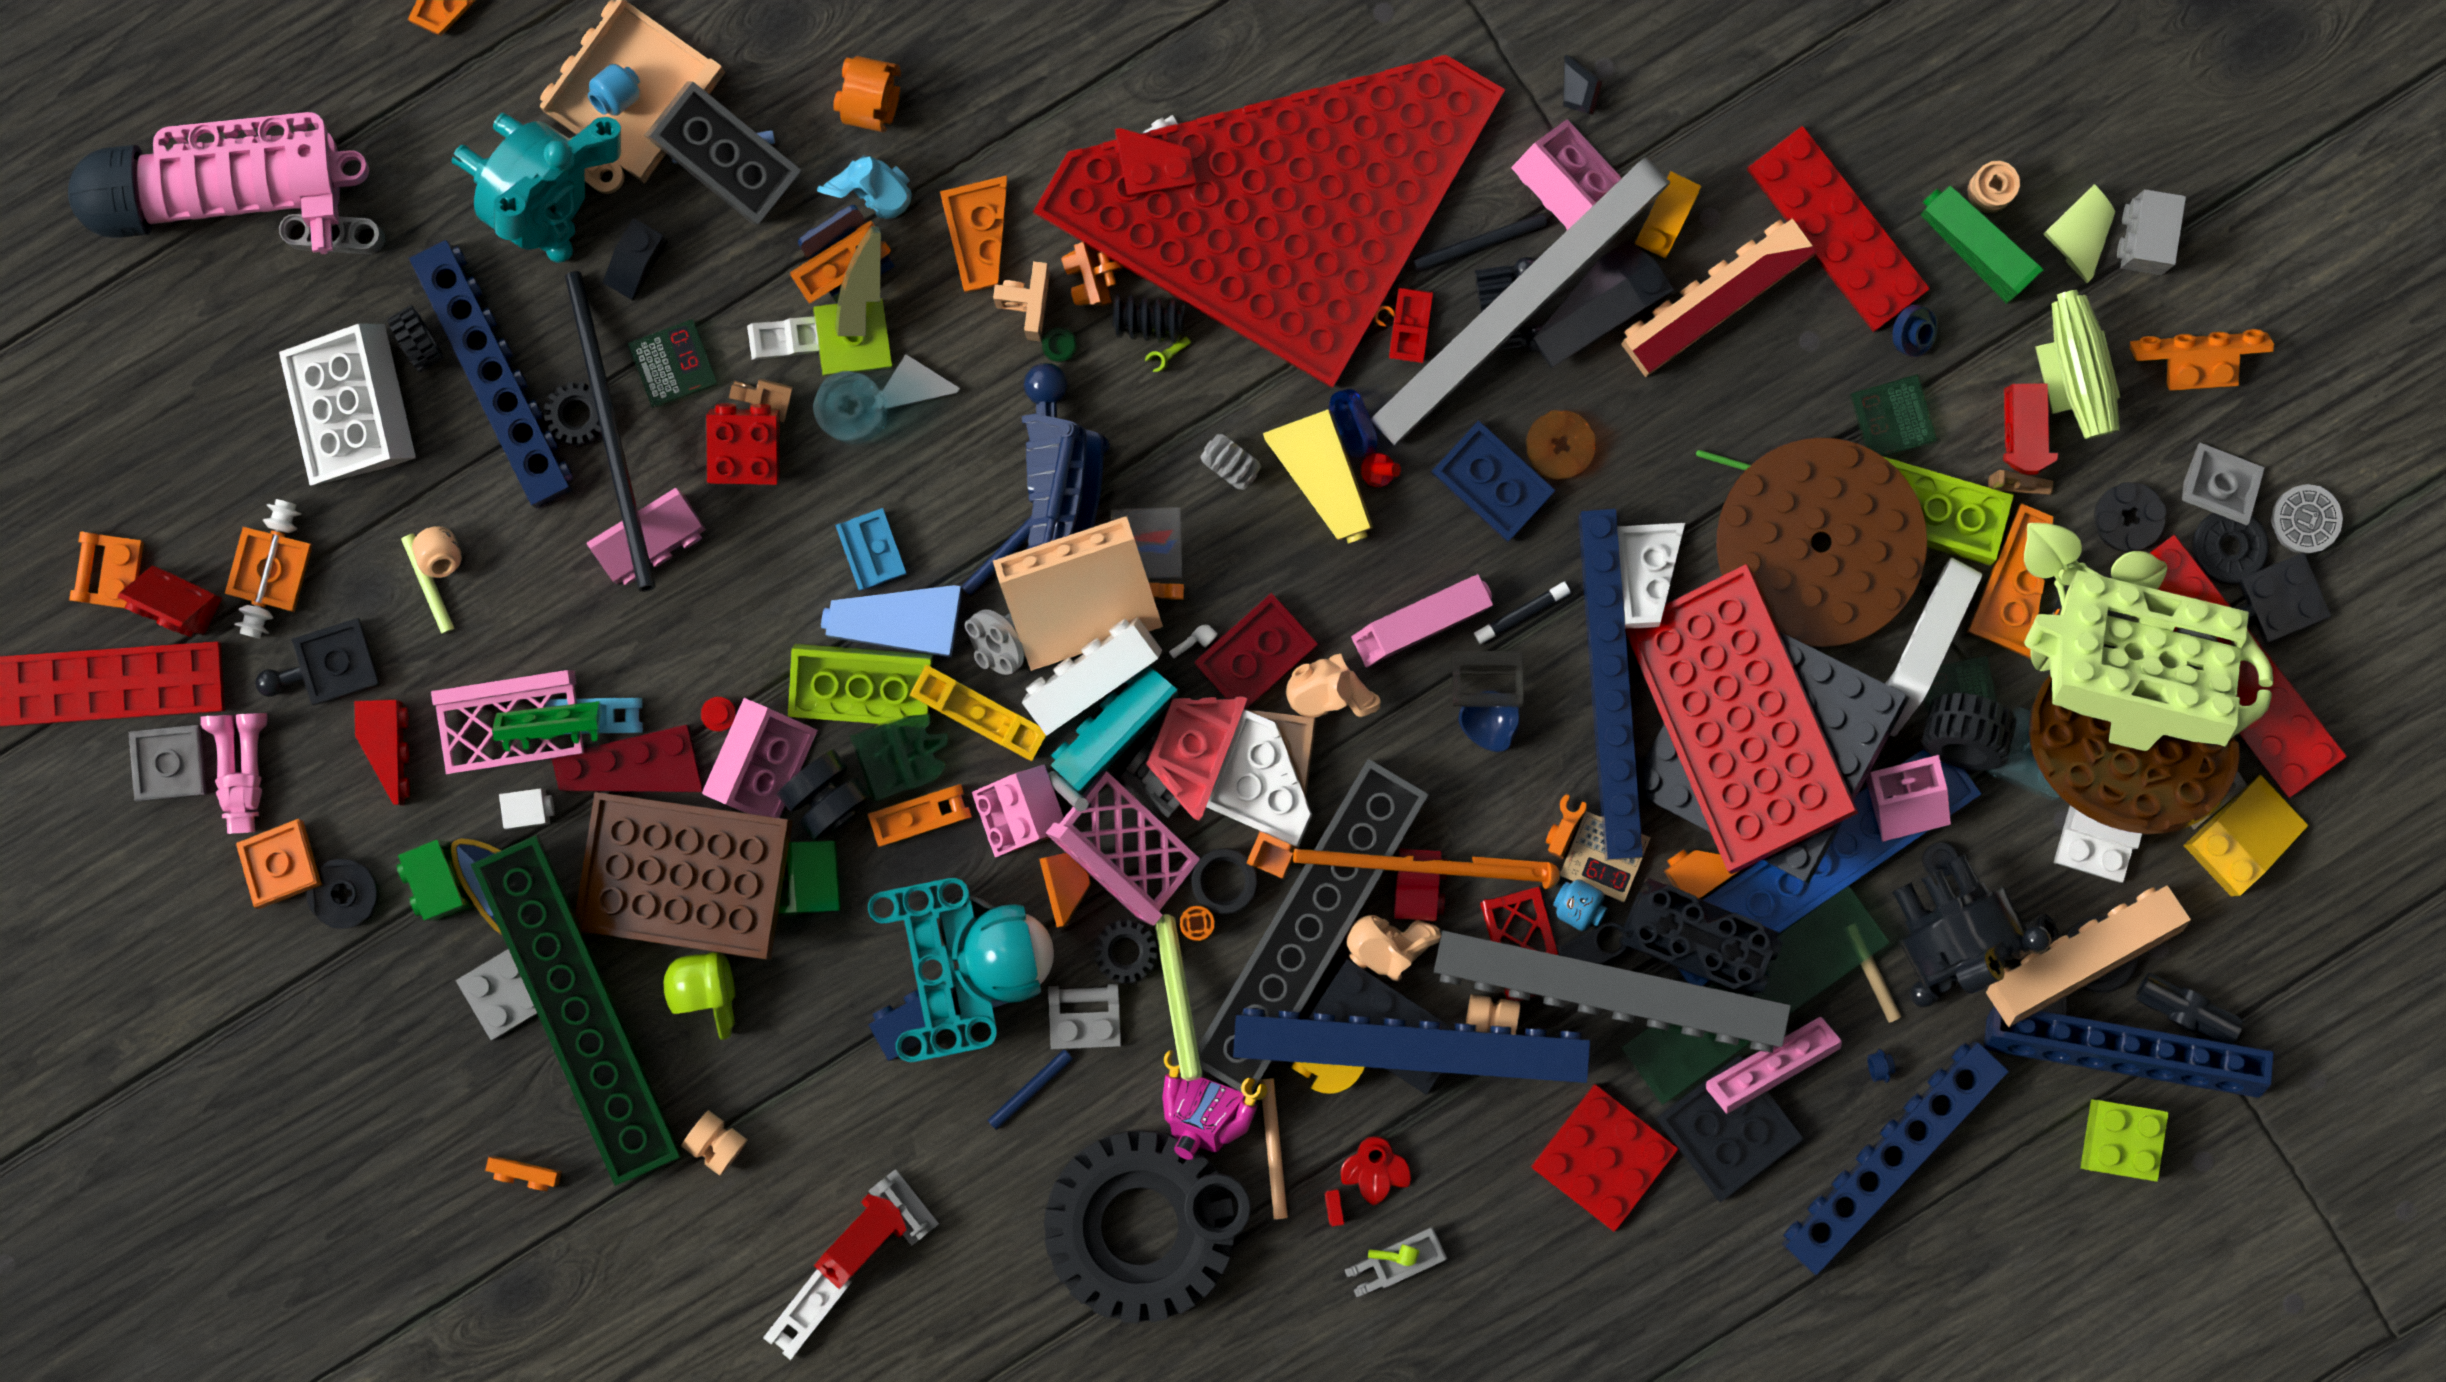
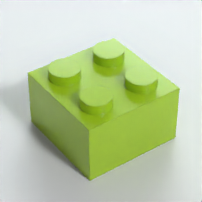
M2091 1099L2080 1168L2158 1182L2168 1112Z

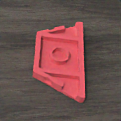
M1216 697L1202 698L1200 700H1191L1190 698L1172 699L1147 759L1146 765L1188 813L1198 821L1203 816L1247 701L1245 697L1216 700Z

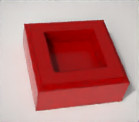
M1338 1188L1328 1189L1324 1194L1329 1224L1331 1226L1344 1225Z

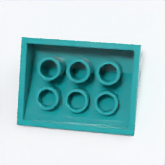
M1149 665L1125 681L1128 686L1119 695L1114 691L1103 701L1100 707L1104 711L1095 720L1089 716L1077 728L1076 732L1079 736L1071 745L1065 741L1051 755L1055 759L1051 766L1081 795L1085 793L1102 770L1106 771L1168 708L1171 700L1178 697L1177 689Z

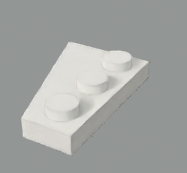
M1685 523L1617 527L1625 629L1660 626Z

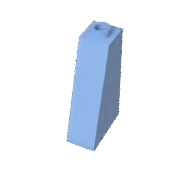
M952 585L831 600L830 608H824L821 628L826 629L825 635L829 638L952 657L963 589L961 586Z

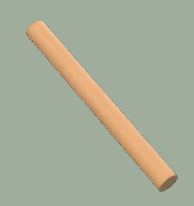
M1274 1078L1260 1079V1084H1265L1267 1087V1094L1262 1098L1273 1216L1274 1219L1288 1218Z

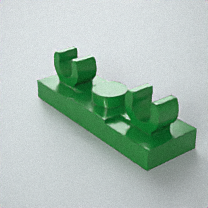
M600 701L496 713L492 729L494 741H502V746L506 752L511 750V739L521 740L524 750L529 748L532 738L553 739L558 735H564V733H571L572 741L577 744L580 741V731H588L591 734L592 741H597L602 714Z

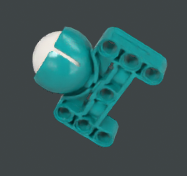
M947 878L879 892L868 903V912L874 921L878 923H891L904 920L925 1027L907 1030L898 1037L896 1051L902 1060L917 1062L985 1048L991 1045L996 1037V1024L991 1005L993 999L1008 1003L1022 1002L1034 998L1041 993L1040 984L1048 976L1053 964L1054 948L1047 929L1037 919L1026 914L1024 906L1016 904L1001 905L988 910L976 919L973 915L969 890L966 884L957 878ZM951 883L958 884L963 890V898L956 904L947 903L943 898L944 888ZM916 890L925 892L929 898L927 907L922 911H915L908 904L910 894ZM882 897L889 898L894 904V911L887 918L878 917L874 912L875 902ZM937 918H942L947 942L945 946H942ZM930 959L939 961L943 968L942 975L935 980L927 979L922 973L923 964ZM953 961H958V969H954ZM952 987H956L961 1012L958 1015L955 1013L951 993ZM985 1022L990 1026L991 1035L986 1041L978 1042L972 1038L970 1030L975 1023ZM942 1029L952 1030L957 1037L955 1045L949 1049L941 1048L936 1042V1035ZM908 1036H915L922 1043L921 1051L915 1056L906 1055L901 1048L902 1041Z

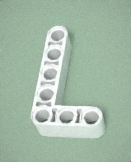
M1952 557L1941 572L1895 671L1885 683L1910 697L1890 734L1893 737L1898 734L1926 696L1982 577V573Z

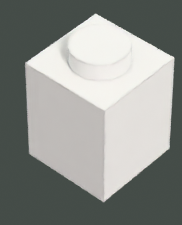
M540 788L499 794L503 828L506 830L550 824L549 816H554L552 795H546L545 789Z

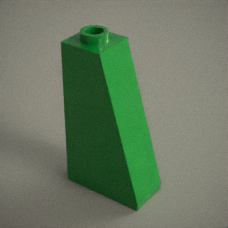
M1949 186L1943 193L1937 188L1923 201L1927 208L1920 215L2006 304L2043 271L2033 259L1953 187Z

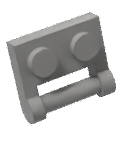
M1118 983L1108 984V987L1059 989V986H1048L1051 1049L1121 1046ZM1108 1001L1109 1012L1060 1014V1003Z

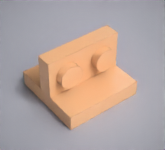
M1033 261L1030 289L1024 288V283L1010 280H1005L1003 285H995L993 299L996 308L1026 312L1024 332L1027 340L1041 342L1050 277L1047 263Z

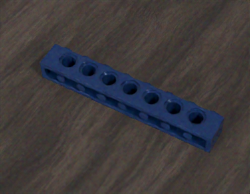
M444 240L410 257L409 260L531 506L537 509L573 491L570 481L574 480V476L566 461L559 462L554 452L559 449V446L550 430L544 432L539 422L544 416L536 400L529 401L523 390L529 387L519 368L513 369L508 359L513 356V353L505 338L498 339L493 329L498 326V323L489 307L483 309L478 299L483 293L474 276L467 277L462 266L468 263L460 247H453L447 240ZM447 273H455L457 277L455 285L452 288L443 289L441 287L442 277ZM464 303L471 304V315L464 320L457 319V308ZM478 334H485L487 336L486 346L478 351L472 350L471 341L473 337ZM496 364L501 365V377L496 381H488L486 377L488 368ZM509 395H515L518 399L517 407L511 412H503L501 407L503 399ZM523 426H531L533 429V436L527 443H519L517 440V432ZM538 457H546L548 459V468L542 474H534L532 471V463Z
M1993 1006L1986 1019L1984 1048L1988 1051L2260 1098L2271 1085L2273 1052L2043 1011H2038L2015 1025L2008 1027L1996 1007Z
M1964 1042L1952 1054L1951 1058L1954 1062L1946 1070L1943 1068L1938 1069L1929 1078L1927 1083L1930 1087L1922 1096L1916 1093L1904 1105L1903 1109L1907 1112L1898 1121L1894 1118L1891 1119L1881 1129L1879 1134L1882 1138L1874 1147L1868 1144L1859 1152L1855 1158L1858 1161L1857 1165L1850 1172L1844 1169L1832 1181L1831 1185L1834 1189L1826 1197L1820 1195L1807 1208L1810 1212L1807 1218L1802 1223L1796 1220L1784 1232L1783 1236L1786 1240L1782 1245L1812 1274L1817 1275L2009 1072L1981 1044L1972 1042L1968 1045ZM1966 1069L1972 1075V1083L1967 1089L1962 1090L1956 1083V1076L1961 1070ZM1938 1095H1943L1948 1100V1109L1941 1115H1937L1932 1109V1101ZM1915 1120L1921 1121L1925 1129L1923 1136L1918 1140H1913L1908 1135V1127ZM1896 1146L1901 1153L1900 1160L1897 1164L1889 1166L1884 1160V1152L1888 1147ZM1872 1171L1877 1178L1876 1186L1872 1190L1864 1191L1860 1186V1177L1863 1173ZM1842 1197H1849L1853 1203L1852 1211L1847 1216H1840L1836 1212V1203ZM1824 1222L1828 1226L1829 1234L1825 1240L1816 1242L1811 1234L1812 1228L1815 1224Z

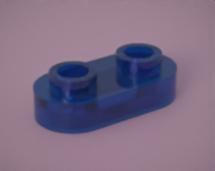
M1353 389L1335 392L1330 398L1329 409L1333 413L1346 451L1353 457H1362L1373 453L1377 446V435L1361 396Z

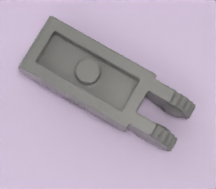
M1433 1227L1380 1250L1398 1254L1402 1244L1414 1247L1420 1252L1416 1263L1412 1266H1404L1390 1260L1368 1258L1345 1269L1347 1277H1354L1373 1266L1379 1277L1378 1279L1358 1285L1354 1289L1356 1297L1367 1294L1382 1286L1386 1288L1445 1261L1447 1257Z

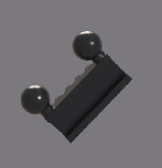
M1523 257L1514 266L1507 265L1475 270L1480 313L1513 283L1512 280L1517 279L1536 260L1531 257ZM1533 325L1524 334H1520L1519 328L1496 351L1516 350L1527 347L1530 351L1540 352L1533 338L1543 326Z

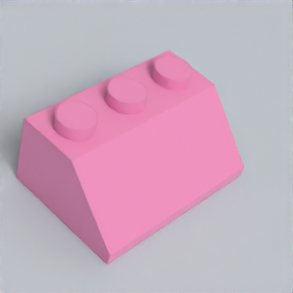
M1568 119L1536 141L1511 167L1520 180L1539 197L1543 205L1549 211H1552L1567 230L1622 179Z
M674 488L638 511L650 564H653L654 567L669 560L672 557L670 552L682 545L685 549L702 539L700 533L706 530L685 495L677 488ZM622 521L587 542L588 547L614 583L618 585L623 582L624 585H628L636 580Z
M744 698L702 794L747 814L779 818L785 805L776 794L800 772L818 730Z

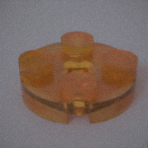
M1552 410L1539 417L1527 434L1526 448L1532 467L1546 478L1563 480L1581 474L1593 459L1595 453V434L1587 421L1578 414L1566 410ZM1562 436L1568 439L1566 444L1570 447V450L1568 452L1562 450L1560 454L1553 452L1555 445L1551 443L1552 439H1560Z

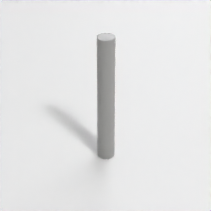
M1051 771L1048 773L1053 788L1077 811L1082 812L1087 809L1088 801L1058 772Z

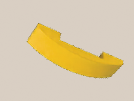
M925 665L909 694L940 713L1030 761L1034 759L1046 736L1039 725L1006 709L928 665Z

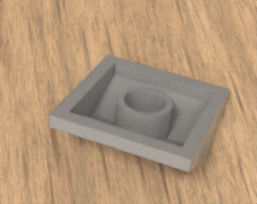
M2199 443L2184 480L2182 500L2248 525L2264 467Z

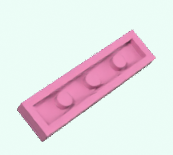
M1819 1017L1784 1037L1782 1047H1774L1773 1053L1759 1051L1708 1080L1706 1089L1725 1113L1728 1114L1841 1049L1842 1041L1824 1019Z

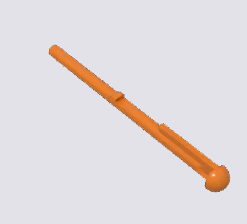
M1295 849L1293 852L1294 863L1542 882L1545 889L1553 888L1560 880L1559 869L1550 862L1472 857L1473 863L1445 860L1421 862L1413 861L1414 856L1410 855L1394 857Z

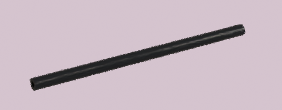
M574 271L566 274L565 280L638 590L640 592H647L656 587L583 276L581 272Z

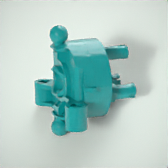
M501 113L494 121L493 129L504 136L505 139L496 148L491 157L484 159L469 149L468 146L460 145L454 152L456 156L452 157V163L474 177V183L477 184L474 195V210L479 220L494 229L495 233L502 239L510 240L526 250L540 248L546 251L547 256L553 262H565L570 259L573 253V247L569 239L575 235V226L571 220L585 198V168L613 163L618 160L621 155V126L613 118L600 117L593 120L590 125L570 140L544 122L534 121L523 125L508 114Z

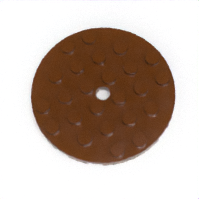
M1810 438L1782 445L1763 455L1744 471L1732 487L1723 505L1717 528L1716 546L1722 576L1745 564L1751 568L1778 631L1808 646L1826 647L1851 643L1865 638L1878 631L1898 615L1913 595L1920 581L1927 553V533L1923 511L1916 494L1905 477L1888 460L1869 448L1847 440ZM1824 532L1831 537L1832 544L1828 551L1820 553L1813 549L1811 540L1816 533Z
M2050 675L2042 684L2034 700L2029 719V738L2032 752L2040 771L2063 800L2085 816L2106 826L2142 834L2168 833L2184 829L2210 815L2225 798L2235 779L2239 763V743L2235 741V736L2228 741L2226 746L2162 735L2147 751L2110 743V721L2082 715L2062 706L2054 705L2052 703V678Z

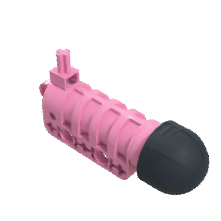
M311 112L169 126L160 129L154 136V153L143 154L138 145L102 148L85 156L76 165L71 174L68 184V199L74 215L87 229L95 234L109 238L149 235L152 230V224L297 208L302 210V219L307 227H311L312 252L327 254L328 251H333L331 225L339 224L338 203L340 200V187L355 186L364 182L368 177L369 167L361 153L351 150L338 151L334 139L327 133L323 120L319 115ZM310 123H313L316 128L313 131H303L307 130ZM292 124L297 131L294 132V134H292L290 125ZM272 126L284 128V135L271 136L266 135V132ZM255 128H258L259 136L254 137L255 135H257L255 132ZM243 130L246 136H248L244 138L233 139L235 137H238V131ZM220 132H223L226 138L229 139H224L223 141ZM203 133H211L215 137L214 142L196 143L198 137ZM188 135V142H189V144H184V143H187V140H186L185 136ZM169 138H174L177 143H181L173 145L169 151L163 146L168 144ZM350 160H357L361 163V170L354 176H347L343 173V166Z

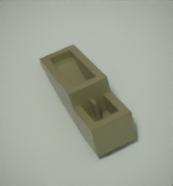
M871 226L860 241L846 270L836 311L835 330L838 336H866V302H880L881 232L878 226Z

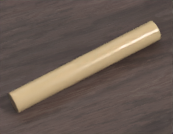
M1855 922L1843 928L1888 1022L1890 1023L1901 1018L1902 1016L1857 923Z

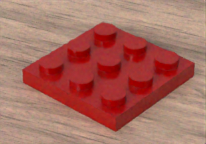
M1593 1084L1530 1167L1615 1232L1678 1148L1601 1088Z

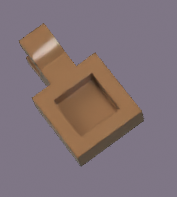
M761 378L758 380L757 388L746 383L734 381L729 398L752 403V405H771V410H780V421L784 422L793 387Z

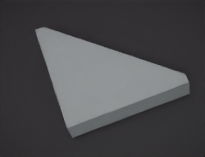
M905 355L872 406V409L879 412L885 409L958 394L960 388L910 356Z

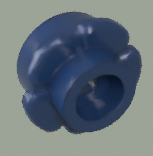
M1878 1049L1876 1053L1867 1056L1868 1069L1874 1082L1884 1080L1885 1083H1888L1890 1075L1895 1074V1064L1891 1054H1885L1882 1049Z

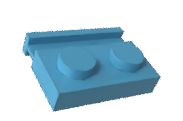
M883 508L835 525L859 591L907 574Z

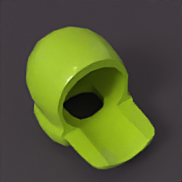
M711 952L708 954L688 955L673 961L669 965L663 981L664 995L671 1012L679 1014L713 1008L720 1040L730 1038L732 1027L735 1025L732 1009L735 985L731 966L726 955L721 952Z

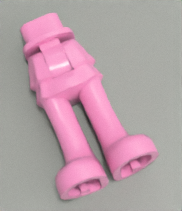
M267 713L236 715V725L240 733L242 773L235 772V715L201 717L202 729L213 734L215 737L218 758L217 779H215L218 787L216 795L222 810L226 812L222 814V818L227 819V834L255 832L254 816H259L257 809L262 794V789L259 787L262 777L259 776L258 739L260 731L267 725Z

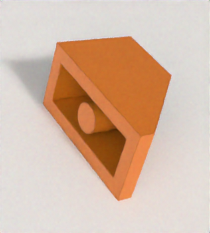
M1684 849L1667 860L1670 867L1664 870L1675 888L1690 893L1698 899L1734 875L1727 871L1720 854L1698 850L1691 851L1688 854Z

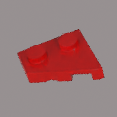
M1115 129L1127 196L1196 184L1190 148L1126 129Z

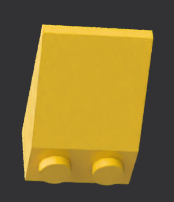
M2258 775L2183 846L2231 897L2240 896L2273 865L2308 825L2261 775Z

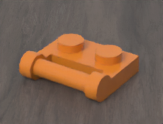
M80 532L78 542L82 544L75 589L70 592L69 601L125 609L124 607L127 602L117 596L120 591L139 577L144 541ZM96 545L105 547L98 594L88 592Z

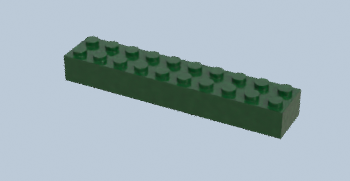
M539 834L470 864L614 1186L679 1158L682 1154Z

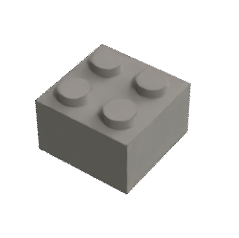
M2144 189L2132 199L2130 204L2125 205L2122 224L2127 225L2125 238H2120L2117 249V258L2122 259L2120 269L2162 275L2175 265L2186 196Z

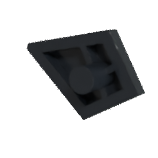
M1565 55L1563 107L1593 115L1599 99L1602 80L1575 58Z

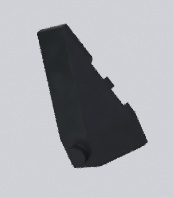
M1628 240L1602 256L1536 334L1533 341L1550 368H1553L1662 302L1674 289L1657 262Z

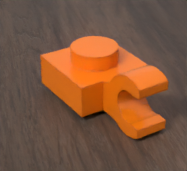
M1567 794L1560 801L1563 819L1559 826L1553 824L1545 842L1550 845L1549 853L1561 859L1565 856L1579 820L1587 811V804L1582 802L1578 811L1570 812L1567 805L1571 797Z

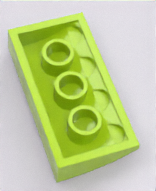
M1884 457L1905 477L1919 500L1926 524L1927 547L1990 566L1996 561L2014 495Z
M794 644L791 651L788 717L927 727L929 706L909 694L925 665L932 667L933 654Z

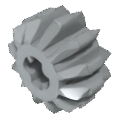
M1217 434L1212 441L1210 440L1200 456L1206 466L1241 490H1245L1257 477L1256 474L1261 468L1258 460L1223 434Z

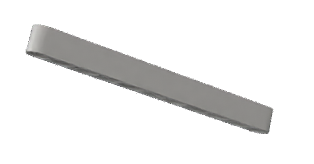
M1647 157L1638 162L1386 403L1371 419L1373 424L1394 446L1402 441L1670 184V181Z

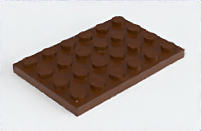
M595 792L575 912L582 932L771 960L793 821Z

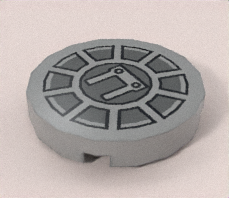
M2310 484L2293 487L2282 494L2273 506L2271 516L2272 527L2280 543L2293 552H2304L2305 554L2322 551L2334 543L2341 532L2343 521L2340 504L2333 494L2321 486Z

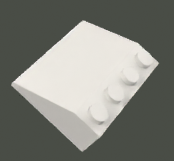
M356 324L279 352L310 486L388 468L416 458L385 324Z

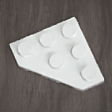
M1243 709L1206 807L1299 847L1312 813L1278 725L1273 721Z

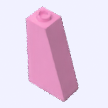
M1477 574L1370 623L1351 636L1365 667L1374 665L1484 612L1493 606L1490 588L1486 582L1481 581Z

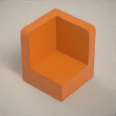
M1260 831L1246 864L1285 879L1293 860V852L1298 847Z

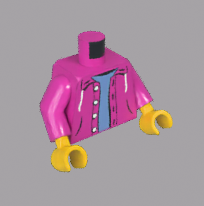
M1169 1050L1164 1056L1165 1066L1170 1069V1072L1165 1075L1162 1101L1164 1117L1170 1124L1172 1136L1179 1139L1174 1148L1176 1154L1184 1159L1191 1160L1199 1147L1211 1152H1217L1224 1144H1229L1247 1133L1257 1109L1256 1100L1264 1098L1267 1094L1266 1085L1260 1084L1257 1092L1253 1094L1254 1078L1244 1080L1241 1086L1242 1092L1202 1077L1193 1081H1186L1180 1075L1179 1065L1174 1066L1172 1064L1173 1051Z

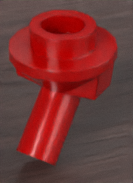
M1383 453L1368 455L1361 465L1363 480L1373 487L1388 485L1393 477L1399 476L1401 472L1400 465L1393 463L1392 459Z

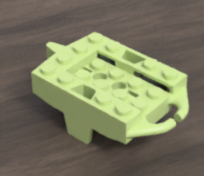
M2077 570L2067 590L2061 614L2037 615L2024 641L2026 647L2050 657L2052 703L2054 705L2062 706L2082 715L2110 721V743L2147 751L2162 735L2192 742L2226 746L2232 737L2264 715L2269 708L2272 693L2269 690H2259L2256 702L2250 706L2240 705V698L2236 697L2240 661L2250 662L2256 667L2260 686L2270 687L2273 685L2271 664L2247 631L2249 612ZM2216 636L2231 640V645L2219 643Z

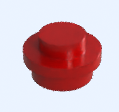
M713 697L707 700L701 709V719L704 725L716 732L729 729L736 717L734 705L724 697Z

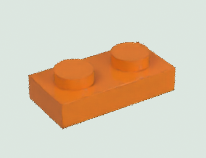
M497 1156L488 1157L485 1171L494 1173V1180L514 1183L515 1178L528 1181L527 1187L541 1191H548L549 1186H558L562 1173L561 1171Z

